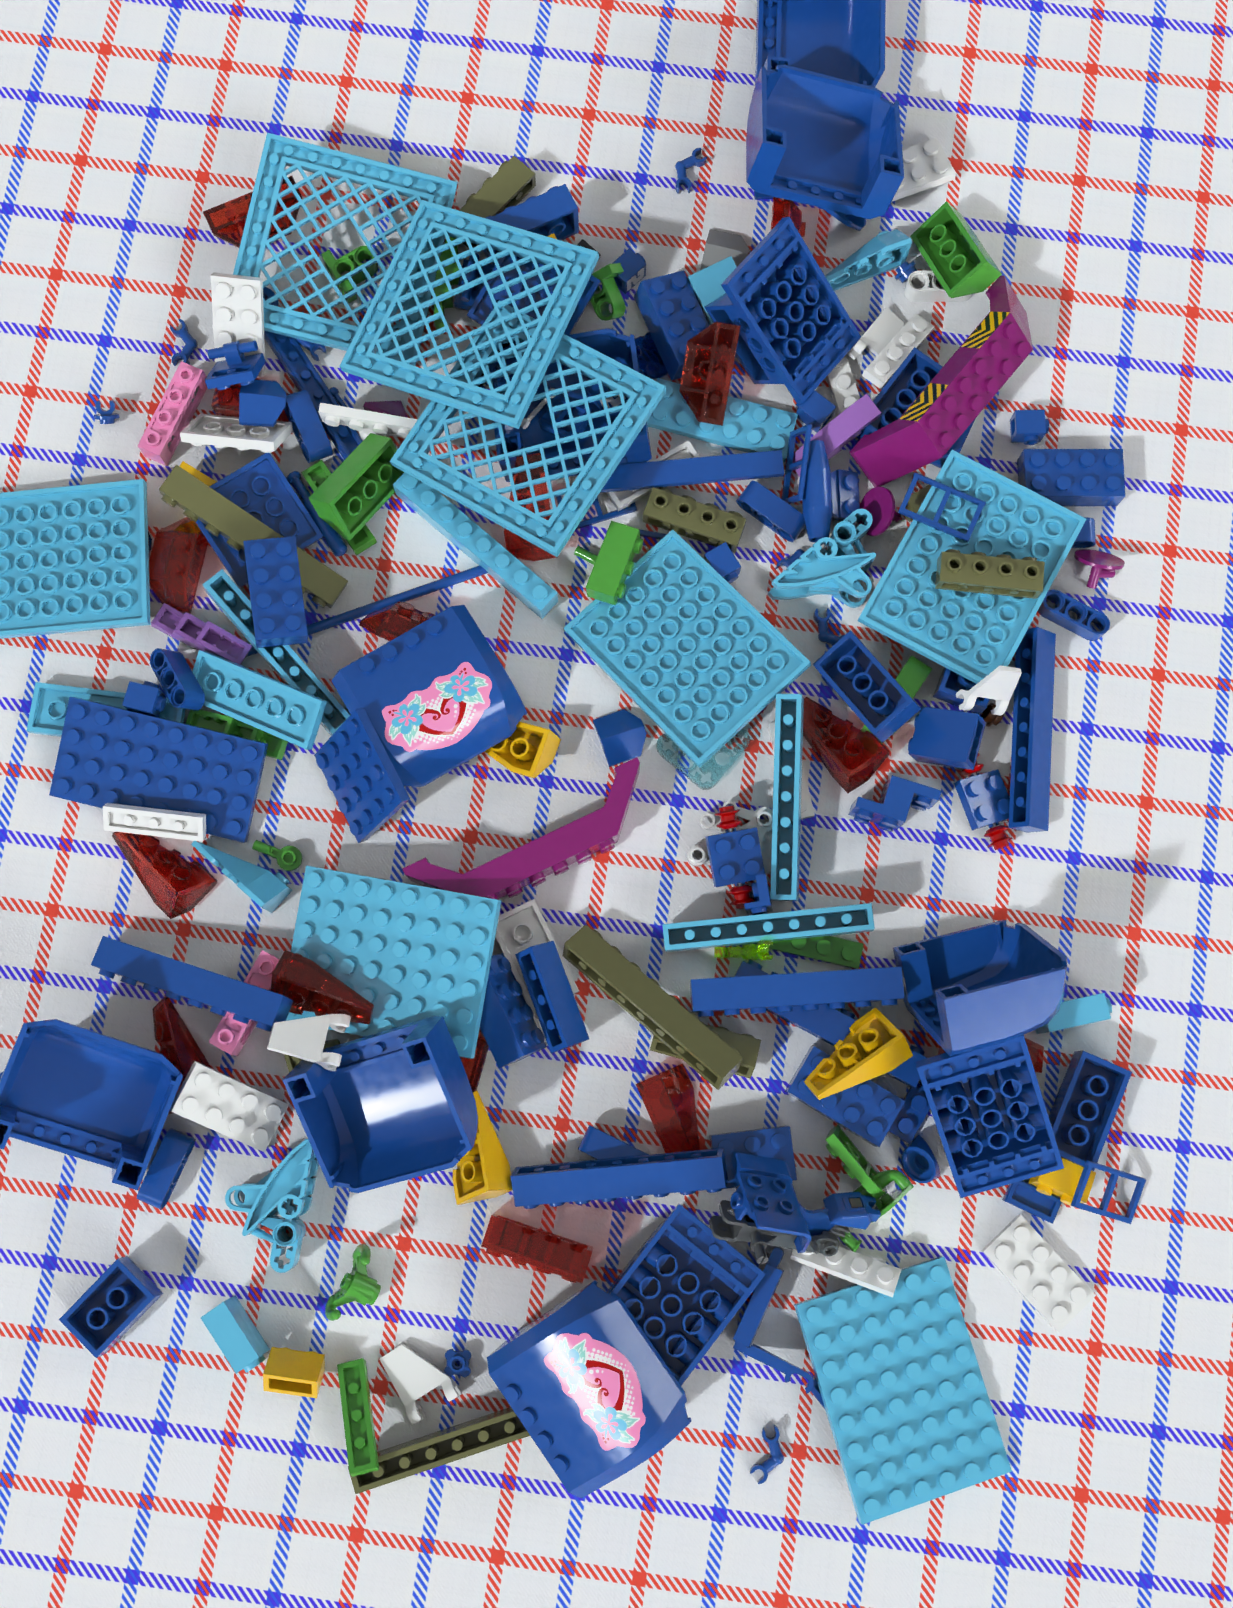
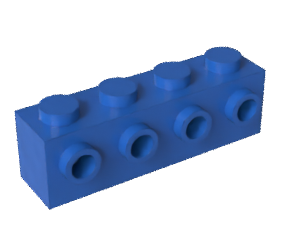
M554 941L531 946L515 954L550 1052L554 1053L589 1040L586 1027Z

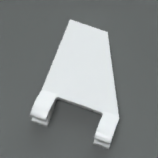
M886 307L847 354L855 360L867 347L877 356L902 329L904 322Z
M1000 665L970 690H959L956 693V698L964 699L963 703L959 705V710L970 711L974 707L977 697L988 698L989 703L996 704V707L991 710L992 715H1003L1007 710L1009 701L1022 674L1021 669Z
M328 1014L275 1022L267 1049L317 1063L329 1071H336L337 1066H340L342 1055L333 1052H323L328 1028L330 1026L333 1030L344 1033L346 1028L349 1027L351 1016Z
M401 1344L379 1359L402 1400L412 1425L426 1418L424 1410L416 1401L439 1385H442L443 1392L449 1402L463 1394L452 1377L404 1344Z

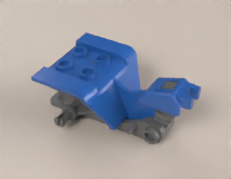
M737 1152L735 1157L737 1160L739 1186L736 1187V1192L732 1194L731 1201L722 1200L720 1202L719 1210L721 1216H712L709 1224L713 1236L719 1240L751 1242L750 1248L755 1252L757 1263L765 1264L769 1260L765 1250L767 1245L796 1249L798 1253L809 1251L816 1254L822 1253L824 1256H833L838 1252L839 1241L837 1238L839 1236L845 1237V1232H850L849 1228L867 1229L871 1222L878 1220L881 1213L880 1210L872 1209L876 1203L875 1198L862 1195L860 1192L831 1194L823 1199L824 1209L807 1210L797 1200L792 1177L785 1161Z

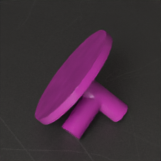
M878 486L872 488L865 494L860 503V509L869 511L873 519L866 535L878 536L887 530L892 521L898 522L900 520L901 514L895 511L894 496L885 487Z
M1080 549L1074 553L1076 560L1092 566L1087 582V587L1092 589L1097 588L1099 578H1113L1115 570L1122 569L1125 564L1121 558L1102 551Z

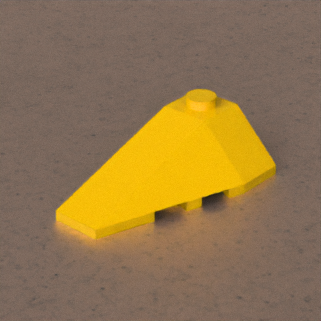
M876 1007L851 1025L849 1028L851 1032L843 1041L839 1040L834 1045L835 1051L830 1057L822 1059L805 1079V1085L818 1100L888 1073L913 1056L905 1036Z

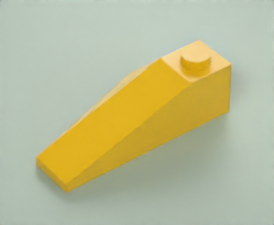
M519 722L512 736L484 752L511 772L535 779L553 763L561 739L549 729Z
M471 1087L478 1114L475 1143L473 1148L457 1163V1169H453L452 1179L457 1205L499 1197L512 1191L509 1162L476 1087Z

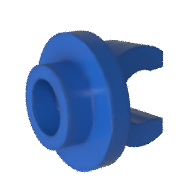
M114 400L109 401V410L102 409L101 401L96 402L95 407L100 414L94 415V419L100 420V424H113L115 419L120 418L118 413H113L116 407Z

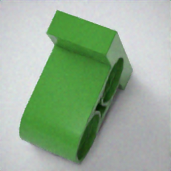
M360 246L337 260L330 250L321 254L324 264L334 281L342 277L343 275L341 274L343 272H350L364 264L362 263L364 260L374 258L367 246ZM377 262L366 268L370 276L377 272ZM363 271L351 277L356 285L367 279ZM348 279L338 284L343 295L354 290ZM356 294L346 299L348 303L357 299Z
M621 263L608 264L592 274V276L601 281L602 290L598 286L590 301L598 318L604 321L621 318L625 313V302L614 277L624 272ZM609 304L612 306V313L609 311Z

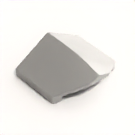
M710 229L700 270L732 256L736 267H738L749 254V248L742 236Z

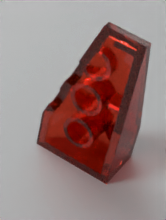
M164 997L153 1008L155 1040L160 1043V1053L183 1074L178 1088L179 1091L194 1061L210 1068L211 1066L170 998Z

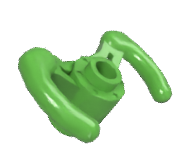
M360 1244L353 1252L352 1272L344 1275L340 1284L342 1289L335 1293V1295L330 1296L326 1303V1318L331 1321L341 1317V1312L336 1309L338 1306L353 1301L364 1306L366 1304L373 1305L380 1293L381 1285L377 1284V1280L367 1275L366 1265L370 1263L371 1251L366 1244Z

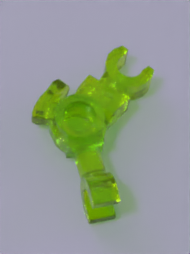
M760 940L758 944H745L742 947H714V958L772 960L773 955L769 954V946L773 945V941Z

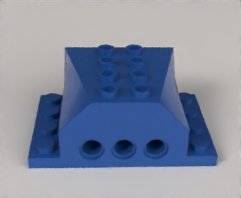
M783 217L725 279L721 286L726 293L704 307L753 383L785 384L796 403H803L861 338V335L790 217Z
M1024 1035L1004 1043L954 1056L943 1053L915 1062L960 1198L1064 1169Z
M678 1204L663 1224L661 1223L643 1243L610 1286L607 1293L613 1292L621 1298L676 1380L682 1386L766 1274L725 1240L715 1238L708 1226L681 1204Z

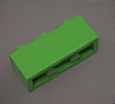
M611 521L586 585L588 597L615 606L618 598H623L626 590L625 579L627 576H631L635 565L633 558L635 553H640L643 545L639 529Z

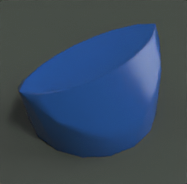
M918 1135L902 1153L901 1163L905 1173L913 1181L928 1183L940 1177V1168L929 1145Z

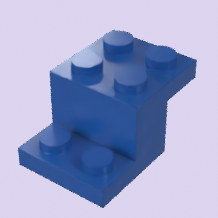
M892 775L883 786L879 803L858 796L851 805L848 815L854 816V820L857 822L868 824L870 821L879 824L878 828L892 832L893 829L897 830L905 823L910 805L912 808L925 811L926 808L930 809L939 801L942 791Z

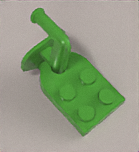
M836 1125L829 1131L825 1139L828 1143L826 1144L828 1151L835 1158L839 1156L845 1164L843 1168L852 1179L856 1177L861 1183V1186L853 1192H860L862 1195L875 1198L876 1207L874 1209L880 1210V1217L893 1208L914 1187L900 1171L885 1170L877 1173L839 1125ZM894 1180L900 1189L889 1195L886 1186ZM845 1232V1237L839 1236L841 1241L853 1252L857 1251L862 1242L860 1239L857 1240L850 1232Z

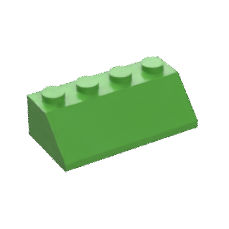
M947 201L910 236L950 298L983 292L1002 275L962 214Z
M370 433L309 497L318 516L348 541L361 530L395 493L393 484L404 473L390 463L397 449L389 437Z

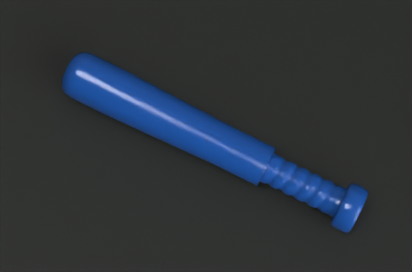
M298 471L291 472L286 479L290 484H293L301 499H303V505L323 534L333 554L338 557L344 555L347 552V546L342 538L318 516L309 500L311 495L301 481V474Z

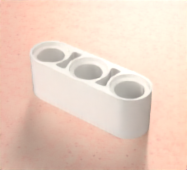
M932 270L912 272L904 288L905 297L912 302H963L969 300L973 295L950 298L944 288L936 285L940 284ZM913 284L919 285L921 288H915Z

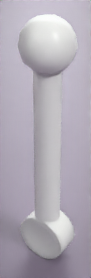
M546 398L540 402L527 418L523 419L520 427L526 429L529 426L530 421L547 403Z

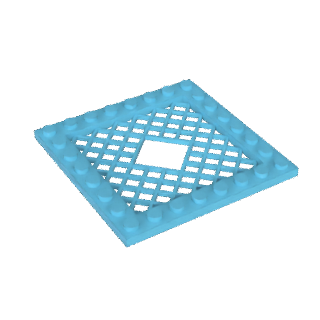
M267 133L233 275L260 278L262 271L267 278L263 282V288L270 284L274 289L276 295L266 301L263 298L264 331L347 351L361 324L355 314L365 308L368 310L373 300L372 298L366 301L360 291L372 285L375 292H377L378 287L375 283L383 279L387 271L381 259L390 254L394 257L395 251H397L400 245L399 243L392 247L386 237L397 231L401 239H403L404 234L401 228L411 223L414 217L406 205L415 200L420 205L421 201L425 200L452 208L458 182ZM298 169L304 179L292 185L287 175ZM303 170L312 172L314 174L307 177ZM322 175L327 186L316 191L311 181ZM328 177L336 178L338 180L331 183ZM284 179L289 188L280 192ZM346 182L352 192L340 197L335 187ZM352 183L359 184L362 186L355 189ZM307 184L313 194L302 200L296 189ZM370 188L375 198L364 204L359 193ZM375 189L382 190V191H386V192H384L383 194L379 195ZM331 190L337 200L326 206L320 196ZM292 192L298 203L287 208L281 198ZM393 194L399 204L388 210L382 200ZM399 195L409 198L405 201H402ZM355 196L361 206L350 212L344 202ZM316 198L322 209L311 214L305 204ZM279 202L284 211L275 215L277 203ZM379 202L384 213L373 218L368 208ZM340 204L346 215L335 220L329 210ZM302 207L308 217L296 223L291 212ZM402 208L408 219L397 224L391 214ZM364 210L370 221L359 227L353 216ZM326 213L332 223L320 229L315 218ZM287 215L293 225L281 231L275 221ZM388 217L394 227L383 233L377 222ZM350 219L374 258L333 281L309 241ZM311 221L317 231L305 237L299 227ZM273 224L278 234L269 238ZM373 225L379 235L368 241L362 231ZM297 230L302 240L291 246L285 235ZM445 235L432 240L435 248L444 245ZM281 238L287 249L276 254L270 244ZM383 240L388 250L377 255L371 245ZM305 244L311 255L300 260L294 250ZM268 248L273 257L264 261L266 249ZM291 253L297 263L285 269L279 259ZM435 256L422 261L425 269L438 264ZM315 259L321 269L309 275L304 264ZM276 261L282 271L270 277L264 267ZM377 262L383 273L372 279L366 268ZM300 267L306 278L294 283L288 273ZM363 271L368 281L357 287L351 277ZM436 271L428 274L430 283L435 281ZM324 273L330 284L318 289L312 279ZM286 276L291 286L280 292L274 281ZM423 276L412 281L414 290L427 285V282ZM348 279L354 290L342 295L336 285ZM310 282L315 292L304 298L298 288ZM333 288L339 298L328 304L322 294ZM294 290L300 301L289 307L283 296ZM430 290L417 295L421 304L430 300L432 295ZM357 294L363 304L352 310L346 299ZM318 296L324 307L313 313L307 302ZM414 297L401 302L402 306H404V311L417 306ZM280 299L285 308L270 304ZM342 302L348 313L337 319L331 308ZM304 305L309 314L294 310ZM429 307L423 309L426 318L428 315ZM328 311L333 320L318 316ZM418 311L407 316V319L411 325L422 320V316ZM352 317L357 326L342 322ZM402 318L400 321H396V325L392 328L393 331L407 326ZM425 325L412 330L416 339L423 336ZM409 332L397 337L399 346L412 341ZM393 339L381 344L383 353L396 348ZM415 346L402 351L405 360L418 355ZM399 353L389 357L401 361Z
M422 200L339 367L343 372L519 429L600 258L599 253L585 247ZM445 235L448 243L435 248L432 240ZM449 236L457 239L451 241ZM466 241L469 250L457 255L454 246ZM471 243L477 244L478 246L472 247ZM488 248L491 256L478 261L475 253ZM451 249L453 257L441 262L438 254ZM493 250H497V251H500V252L497 253V254H494ZM510 254L513 263L500 268L497 260ZM472 255L475 263L462 269L459 260ZM435 256L438 264L425 269L422 261ZM515 256L520 257L522 259L517 261ZM532 261L535 270L523 275L519 266ZM456 262L459 271L446 276L443 267ZM494 262L497 270L484 275L481 267ZM537 263L544 264V266L538 267ZM516 268L519 277L506 282L503 273ZM555 268L558 276L545 281L542 273ZM440 269L443 278L430 283L428 274ZM478 269L481 277L468 282L465 274ZM500 275L503 284L490 289L487 281ZM538 275L541 284L529 289L525 280ZM424 276L427 285L414 290L412 281ZM462 276L465 284L452 290L449 281ZM484 282L499 319L454 339L439 302ZM522 282L525 291L512 296L509 287ZM446 283L449 291L436 297L433 288ZM557 283L551 295L548 287ZM410 287L411 292L406 294L408 288ZM506 289L509 298L496 303L493 294ZM545 289L548 297L535 303L531 294ZM430 290L433 298L420 304L417 295ZM528 296L531 305L518 310L515 301ZM414 297L417 306L404 311L401 302ZM512 303L515 312L502 317L499 308ZM436 304L439 312L426 318L423 309ZM547 304L541 316L537 308ZM399 308L401 313L395 315ZM534 310L538 319L525 324L521 315ZM419 311L422 320L410 325L407 316ZM518 317L521 326L508 331L505 322ZM403 318L407 327L394 332L391 323ZM441 318L444 327L432 332L428 323ZM502 324L505 333L492 339L489 330ZM425 325L428 334L416 339L412 330ZM537 326L532 337H530L528 329ZM524 331L527 340L514 346L511 337ZM409 332L412 341L399 346L397 337ZM447 332L450 341L437 346L434 337ZM486 332L489 340L476 346L472 337ZM508 338L511 348L498 353L495 344ZM393 339L396 348L383 353L381 344ZM431 339L434 348L421 353L418 344ZM469 339L472 348L460 353L456 344ZM415 346L418 355L405 360L402 351ZM453 346L456 355L443 360L440 351ZM492 346L495 355L482 360L478 351ZM527 347L520 360L517 351ZM399 353L401 361L389 357ZM437 353L440 362L427 367L424 358ZM475 353L479 362L465 367L462 358ZM514 353L517 362L504 367L501 358ZM459 360L462 369L449 375L446 365ZM498 360L501 369L488 374L485 365ZM417 361H421L424 369L413 366L411 364ZM481 367L484 377L471 381L468 373ZM443 368L446 376L433 371ZM516 369L510 382L507 372ZM465 374L468 383L455 378ZM504 375L507 384L494 389L490 380ZM487 382L490 390L478 387V385Z
M509 305L499 308L502 317L515 312V309ZM495 308L482 326L499 319ZM527 314L521 315L525 324L536 320ZM518 317L505 322L508 331L521 326ZM502 324L489 330L492 339L505 333ZM537 326L528 329L530 337H532ZM524 331L511 337L512 341L516 342V345L527 340ZM486 332L478 334L473 338L476 346L489 340ZM563 334L550 364L557 362L559 372L546 376L544 374L541 383L543 382L545 392L535 395L532 400L533 402L544 398L547 399L556 440L508 452L502 423L495 422L484 425L483 419L480 416L471 413L463 415L462 410L430 401L390 460L392 466L556 557L559 556L667 392L666 386ZM508 338L495 344L497 351H504L502 344L509 343ZM471 342L466 348V350L472 348ZM492 346L478 351L482 360L495 355ZM526 348L517 351L520 360ZM475 353L462 358L465 367L479 362ZM514 353L501 358L504 367L507 366L506 359L515 357ZM459 360L449 375L462 369ZM487 364L485 369L490 374L489 364ZM561 364L571 369L562 371ZM480 367L469 372L471 381L481 378L480 376L483 371ZM516 369L507 372L508 377L509 375L514 374ZM577 373L580 383L566 386L564 376ZM465 374L455 378L468 383ZM582 375H584V376H586V377H588V378H590V379H592V380H588V381H584V382H583ZM560 378L562 388L549 391L547 381ZM598 384L601 394L587 397L585 387ZM603 386L613 391L604 393ZM581 389L583 399L570 402L567 392ZM564 393L566 403L552 407L550 397ZM620 395L622 405L608 409L606 398ZM624 397L628 398V401L626 402V404H625ZM602 400L604 410L590 413L588 403ZM585 404L587 415L573 418L571 408ZM567 409L569 419L556 423L554 412ZM458 410L459 416L453 417ZM620 411L614 422L611 423L609 414ZM606 415L608 426L594 429L592 419ZM478 417L480 427L467 430L465 420ZM588 420L590 431L577 434L575 423ZM461 421L463 431L450 435L448 425ZM571 425L573 435L559 438L557 428ZM498 428L500 438L487 441L485 431ZM445 431L446 436L440 437L442 432ZM481 432L483 443L470 446L468 436ZM606 432L598 444L596 435ZM592 436L594 447L581 450L578 439ZM464 437L466 447L453 451L451 440ZM575 441L577 451L563 455L561 444ZM447 442L449 452L436 455L434 445ZM502 443L504 454L490 457L489 447ZM557 445L559 456L546 459L544 449ZM484 448L486 459L473 462L471 452ZM540 450L542 461L529 464L527 453ZM467 453L469 463L456 467L454 456ZM592 453L584 466L582 455ZM523 455L525 465L511 469L509 458ZM578 457L580 467L567 471L565 460ZM450 458L452 467L439 460ZM505 459L507 470L494 473L492 463ZM561 461L563 472L549 475L547 465ZM488 464L490 475L477 478L475 467ZM543 466L546 477L532 480L530 469ZM471 469L472 478L464 475L460 471ZM526 471L528 481L515 485L513 474ZM579 473L573 484L570 486L568 476ZM509 475L511 486L497 489L495 479ZM565 478L567 488L553 492L551 481ZM491 480L493 490L481 483ZM547 482L549 493L536 496L534 485ZM530 487L532 497L518 501L516 490ZM512 491L514 502L501 494ZM565 494L559 505L556 506L555 497ZM551 498L553 509L539 512L537 502ZM533 503L535 513L522 506ZM550 515H551V517L549 518V520H546V519L542 518V517H546V516H550Z

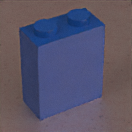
M921 706L919 714L915 717V731L913 738L908 743V754L917 762L974 770L986 722L976 713Z

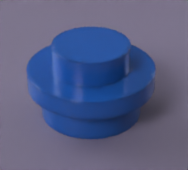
M905 261L895 270L898 274L894 278L896 280L899 279L901 283L907 281L912 272L918 271L915 268V262L913 261L909 264L908 261Z

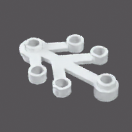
M733 801L725 802L722 807L734 805V810L740 809L735 815L750 821L742 826L735 827L736 831L757 827L761 848L765 832L772 830L773 810L768 807H760L755 811L738 807ZM705 813L700 818V825L704 829L713 828L723 832L727 830L716 826L721 820L716 819L711 813ZM766 815L769 819L768 823H761L759 820L760 816ZM710 817L712 819V824L708 826L703 823V818ZM695 845L688 850L687 861L689 864L698 867L706 862L708 856L707 845L703 847ZM694 851L702 853L700 860L693 858Z

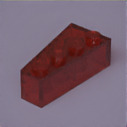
M494 1213L491 1215L481 1247L487 1248V1254L501 1257V1254L511 1257V1261L516 1264L526 1266V1263L536 1266V1270L546 1274L555 1273L560 1275L562 1279L573 1283H583L593 1251L592 1246Z

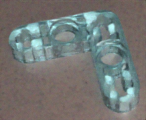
M741 729L735 736L739 737L742 735L744 737V745L737 744L733 750L737 753L736 755L729 749L734 742V738L726 743L729 748L723 746L700 767L699 770L706 775L708 772L712 774L710 778L712 780L711 783L708 781L702 783V776L697 771L695 776L690 774L697 768L695 763L691 768H684L680 765V758L686 755L683 751L679 752L674 760L671 758L674 756L673 751L670 749L663 750L662 742H669L671 740L666 734L658 738L656 749L660 756L702 790H709L718 783L747 749L750 743V736L746 730ZM673 742L672 748L678 752L679 747ZM718 753H726L730 759L729 763L724 766L717 764L715 756Z

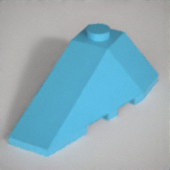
M898 229L890 232L883 231L830 271L825 277L835 291L894 270L906 261L912 240Z
M195 840L191 844L212 864L219 867L225 876L236 883L261 908L271 913L275 911L292 891L287 886L290 881L280 872H277L275 875L269 870Z

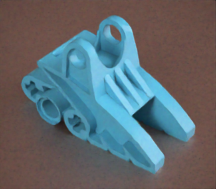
M866 509L853 511L846 519L836 524L830 538H821L813 544L799 559H796L772 581L771 584L774 587L768 592L772 600H791L813 595H832L851 608L860 607L865 602L866 596L872 588L871 580L865 572L869 570L876 557L874 552L867 553L860 542V539L867 534L872 525L871 513ZM860 521H862L864 523V525L859 524L856 528L854 526L855 522L859 523ZM824 544V547L827 545L828 550L822 549L821 545ZM852 546H856L859 554H856ZM858 580H862L866 583V591L864 590L863 586L859 583ZM848 594L861 598V601L856 603L850 601Z
M305 1139L295 1147L272 1172L259 1182L233 1186L225 1195L226 1205L230 1209L248 1213L242 1235L252 1234L273 1243L270 1264L279 1273H285L298 1264L302 1240L306 1234L305 1223L299 1219V1216L307 1213L310 1209L312 1202L310 1195L313 1194L316 1180L313 1177L317 1174L318 1160L308 1139ZM233 1191H235L234 1200L238 1206L234 1205L231 1202V1194L233 1193ZM240 1191L245 1195L244 1202L240 1200ZM277 1212H279V1214H280L282 1217L274 1216V1215H275ZM265 1226L272 1229V1235L261 1230V1228ZM287 1226L293 1231L292 1238L286 1233ZM286 1252V1258L290 1259V1262L283 1265V1260H279V1256L284 1255Z

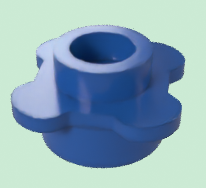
M453 1349L446 1351L447 1366L444 1369V1373L450 1377L453 1375L469 1376L471 1373L469 1368L471 1352L466 1349L463 1351H454ZM456 1361H460L459 1366L455 1364Z

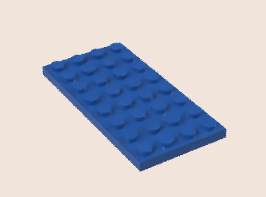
M69 697L49 795L103 808L106 803L206 814V834L245 843L248 840L268 743L82 698Z

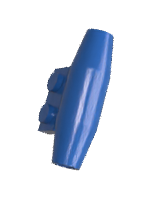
M820 440L810 441L802 500V511L808 539L810 542L816 543L821 538H829L832 516L835 520L843 521L853 511L860 509L858 472L840 469L831 472L825 444Z

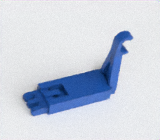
M777 1247L771 1252L763 1270L766 1275L756 1286L733 1337L736 1340L733 1348L786 1374L785 1383L791 1381V1375L794 1373L806 1378L808 1386L805 1390L808 1394L814 1386L813 1376L809 1372L754 1343L752 1345L784 1270L778 1268L783 1258L784 1250Z

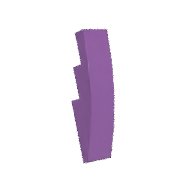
M866 393L824 426L810 441H823L829 460L838 454L843 446L861 434L862 429L879 418L881 412ZM804 445L794 453L793 463L802 460ZM801 468L795 470L799 477Z
M165 603L151 622L152 627L196 650L208 651L239 665L242 664L252 649V645L210 621L205 623L187 612L183 614Z

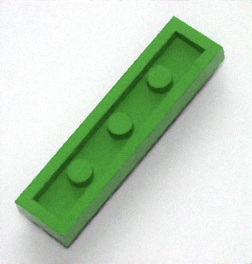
M833 936L763 942L758 943L757 946L859 969L864 944Z
M364 1358L337 1365L349 1474L352 1477L379 1470L366 1361Z

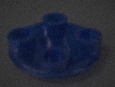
M650 332L646 333L645 336L636 338L635 343L640 373L651 379L667 375L668 372Z

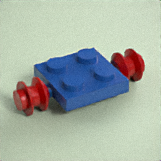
M976 760L974 770L963 769L960 772V775L969 777L958 780L954 785L971 829L976 830L988 826L990 829L984 834V837H990L991 839L988 848L994 847L995 850H999L1009 846L1008 841L1013 839L1005 835L1008 827L999 825V822L1009 820L1010 798L999 770L983 774L977 773L981 771L984 764H979Z
M734 805L720 807L719 813L714 814L721 819V822L716 826L721 829H727L725 833L705 836L714 887L734 884L735 887L728 891L729 894L734 895V901L730 905H736V909L745 908V903L755 901L754 898L749 896L752 887L742 884H745L747 881L756 880L755 875L765 874L757 827L736 831L735 827H738L742 822L737 820L735 815L740 809L734 810Z

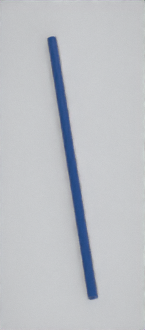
M482 566L465 570L307 625V633L311 635L476 578L488 572ZM252 646L246 657L257 654V650Z

